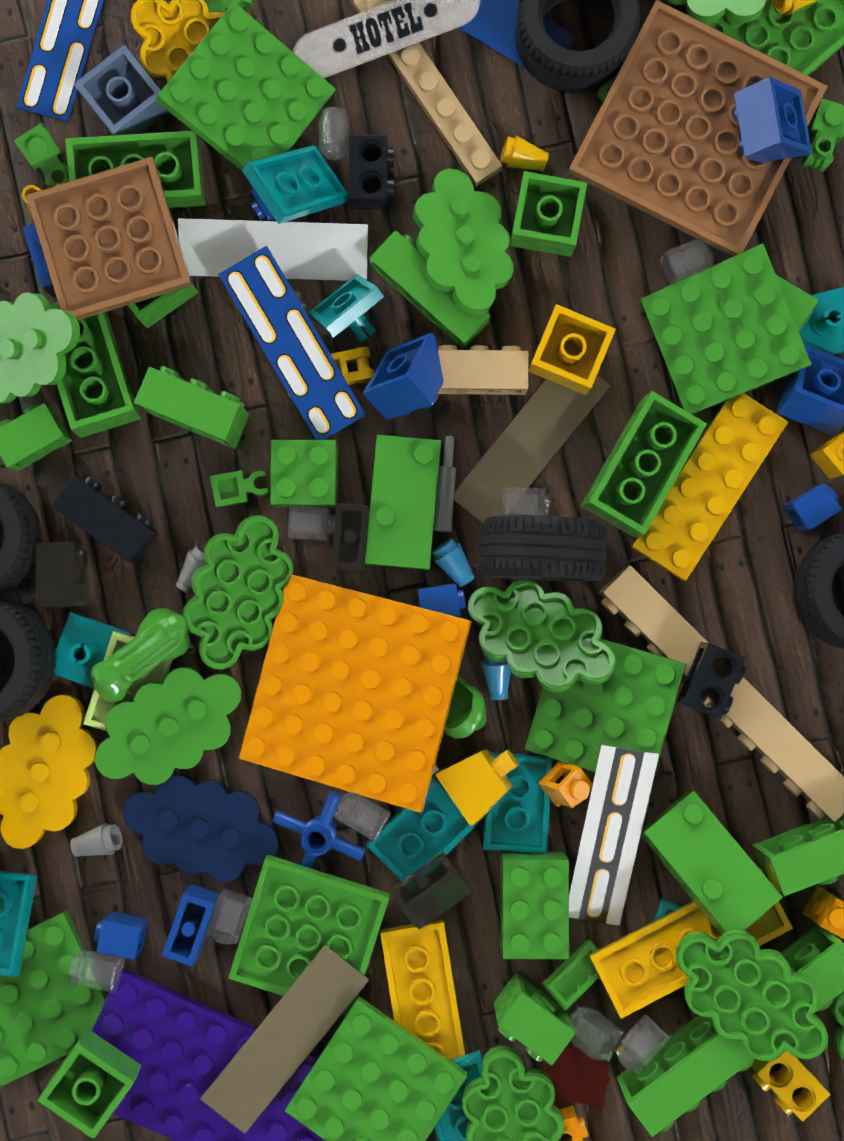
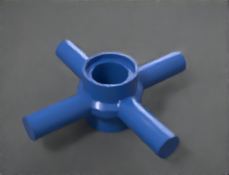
M337 791L329 792L320 816L313 818L307 823L277 810L272 822L302 835L301 845L305 850L301 863L302 866L313 869L317 857L323 855L331 848L359 861L363 858L365 848L337 836V826L332 820L342 797ZM314 832L321 833L325 839L316 837Z

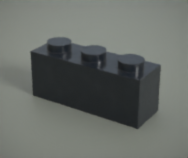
M73 475L51 507L127 562L137 564L159 534L151 528L154 522L139 512L134 516L127 511L126 507L128 504L113 493L110 497L100 491L103 486L90 476L86 475L83 479Z

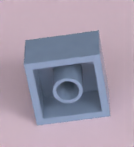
M125 45L74 83L84 101L112 136L143 134L170 113L156 101L157 95L161 90Z

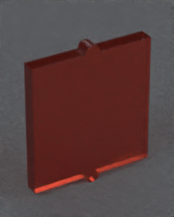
M566 1046L554 1064L547 1069L555 1088L554 1101L604 1107L606 1083L610 1082L608 1076L610 1052Z

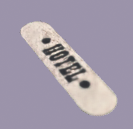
M393 0L305 34L297 41L293 53L322 78L469 23L478 12L480 0Z

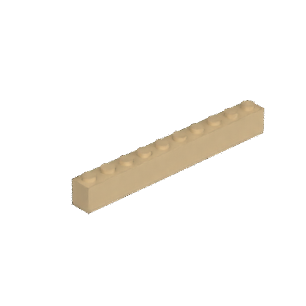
M631 565L624 566L598 593L604 598L601 604L613 615L618 612L626 620L623 624L624 627L636 638L641 635L649 643L646 648L650 653L686 663V669L681 682L683 683L700 642L707 641ZM722 657L716 659L713 664L714 672L717 675H721L726 669V662ZM743 677L741 682L735 684L730 696L733 697V703L729 712L726 715L723 714L721 720H718L728 729L733 726L740 733L737 739L750 751L755 748L763 756L760 762L773 774L778 771L786 779L783 785L795 796L798 797L801 794L809 802L806 807L820 820L825 817L836 822L844 813V776ZM706 688L701 693L702 704L707 705L713 701L714 693L712 689Z

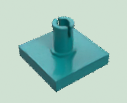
M356 274L308 313L314 322L333 338L349 326L357 340L364 341L368 339L364 331L368 332L370 336L375 331L374 327L371 326L364 316V313L384 298L377 286Z
M844 287L811 295L818 299L819 303L799 332L803 344L834 356L843 354Z
M70 612L56 648L55 675L94 689L90 677L91 668L95 664L104 661L113 631L130 636L133 633L81 614Z

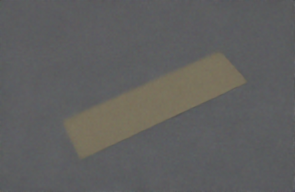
M597 375L587 395H583L546 379L455 490L454 501L482 523L488 517L506 516L610 388V385Z
M324 945L200 1100L245 1134L369 979Z

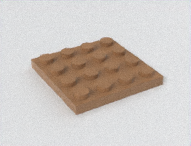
M152 157L26 195L60 309L71 311L77 320L192 286L157 166Z

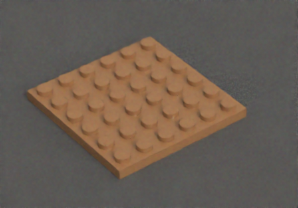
M656 0L580 146L568 173L734 257L744 252L791 158L758 162L745 158L739 145L741 132L739 123L734 115V107L736 106L734 93L768 77L801 90L808 126L828 86Z

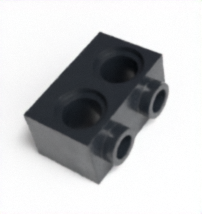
M349 135L350 209L388 210V198H394V179H388V167H394V147H388L387 135ZM369 153H375L380 156L374 162L364 159ZM369 184H376L380 187L375 193L364 191V188Z
M700 642L676 702L721 720L722 715H726L732 706L733 697L730 695L735 684H739L745 674L746 667L743 664L746 658L711 643ZM722 657L726 662V669L721 675H717L713 670V664L716 659ZM706 688H711L714 693L713 701L708 705H703L701 693Z

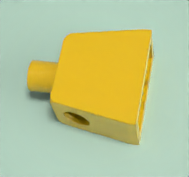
M485 749L438 772L435 776L466 821L472 826L481 820L513 787L506 774L519 766L509 750L504 751L494 759L490 751Z

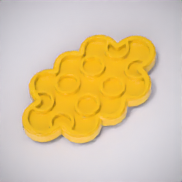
M137 0L131 9V22L135 32L144 40L140 48V60L144 70L151 77L157 80H166L168 83L224 13H209L204 0H171L169 4L164 0Z
M63 694L52 697L45 703L41 713H25L22 716L16 717L9 726L8 736L11 744L6 745L0 750V814L4 815L0 830L2 838L13 848L24 849L31 847L42 838L45 830L58 831L70 825L77 816L78 806L76 798L86 793L90 786L91 779L87 767L94 763L95 753L99 744L92 732L82 728L85 719L84 706L79 699L72 695Z

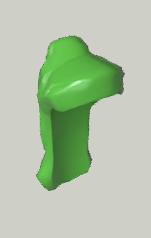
M167 608L150 611L141 622L134 639L112 654L108 659L95 664L91 668L90 677L99 695L107 702L124 700L128 688L134 681L142 678L161 661L173 660L179 655H183L190 645V630L184 617Z
M459 674L444 728V733L455 739L470 736L474 731L482 729L487 722L486 706L482 694L475 687L468 685Z

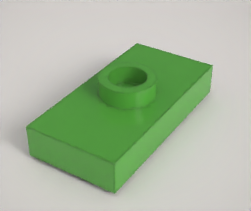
M586 940L569 959H566L542 983L543 987L564 1011L599 978L589 957L590 954L598 951V949L590 940Z

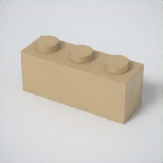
M453 345L438 347L444 381L438 394L526 395L528 390V351H521V347L504 346L502 350H489L488 346L483 345L471 346L470 350H457V346Z

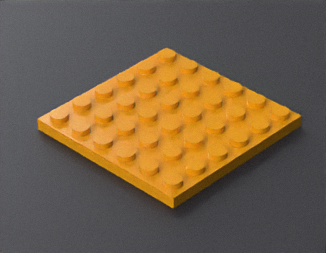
M291 574L287 585L283 588L284 601L275 618L239 759L419 813L423 812L472 621Z

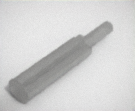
M453 436L445 437L443 466H439L433 531L440 533L452 532L456 467H452Z

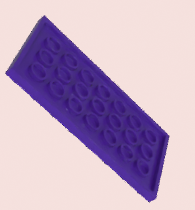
M121 968L92 1029V1032L142 1065L135 1083L112 1114L175 1141H325L285 1112L287 1105L320 1055L313 1051L310 1052L244 1134L200 1100V1098L258 1027Z

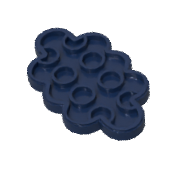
M174 774L168 780L159 784L156 792L146 790L137 792L126 801L123 807V818L126 825L131 830L144 835L142 848L146 857L158 865H167L174 862L177 868L186 875L195 876L206 871L211 878L219 882H229L241 875L247 863L262 865L266 855L275 856L279 849L280 839L277 831L271 825L259 821L260 806L257 799L246 791L228 793L222 783L216 780H207L197 785L191 777L185 774Z

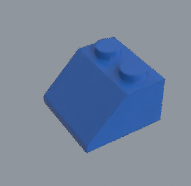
M768 77L734 93L736 102L734 115L739 123L741 132L739 145L745 158L758 162H768L806 156L812 153L801 90Z
M432 332L387 350L365 388L364 396L386 420L397 416H406L420 408L427 409L437 401V394L444 381L436 337Z
M804 344L812 365L787 376L781 389L777 413L835 437L844 427V360Z

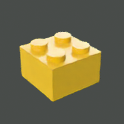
M556 304L528 372L587 395L592 388L616 329Z

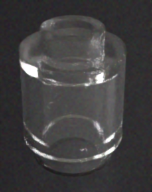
M335 107L326 108L322 111V116L318 120L319 152L325 155L327 159L340 160L349 153L350 120L345 110Z

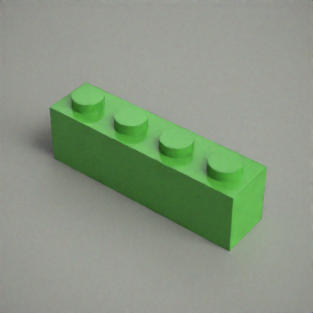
M395 230L370 257L371 268L456 345L464 350L489 323L490 315L487 312L480 315H469L456 306L452 292L439 291L433 288L427 282L424 275V266L427 259L417 250L416 242L409 235L404 234L402 236Z

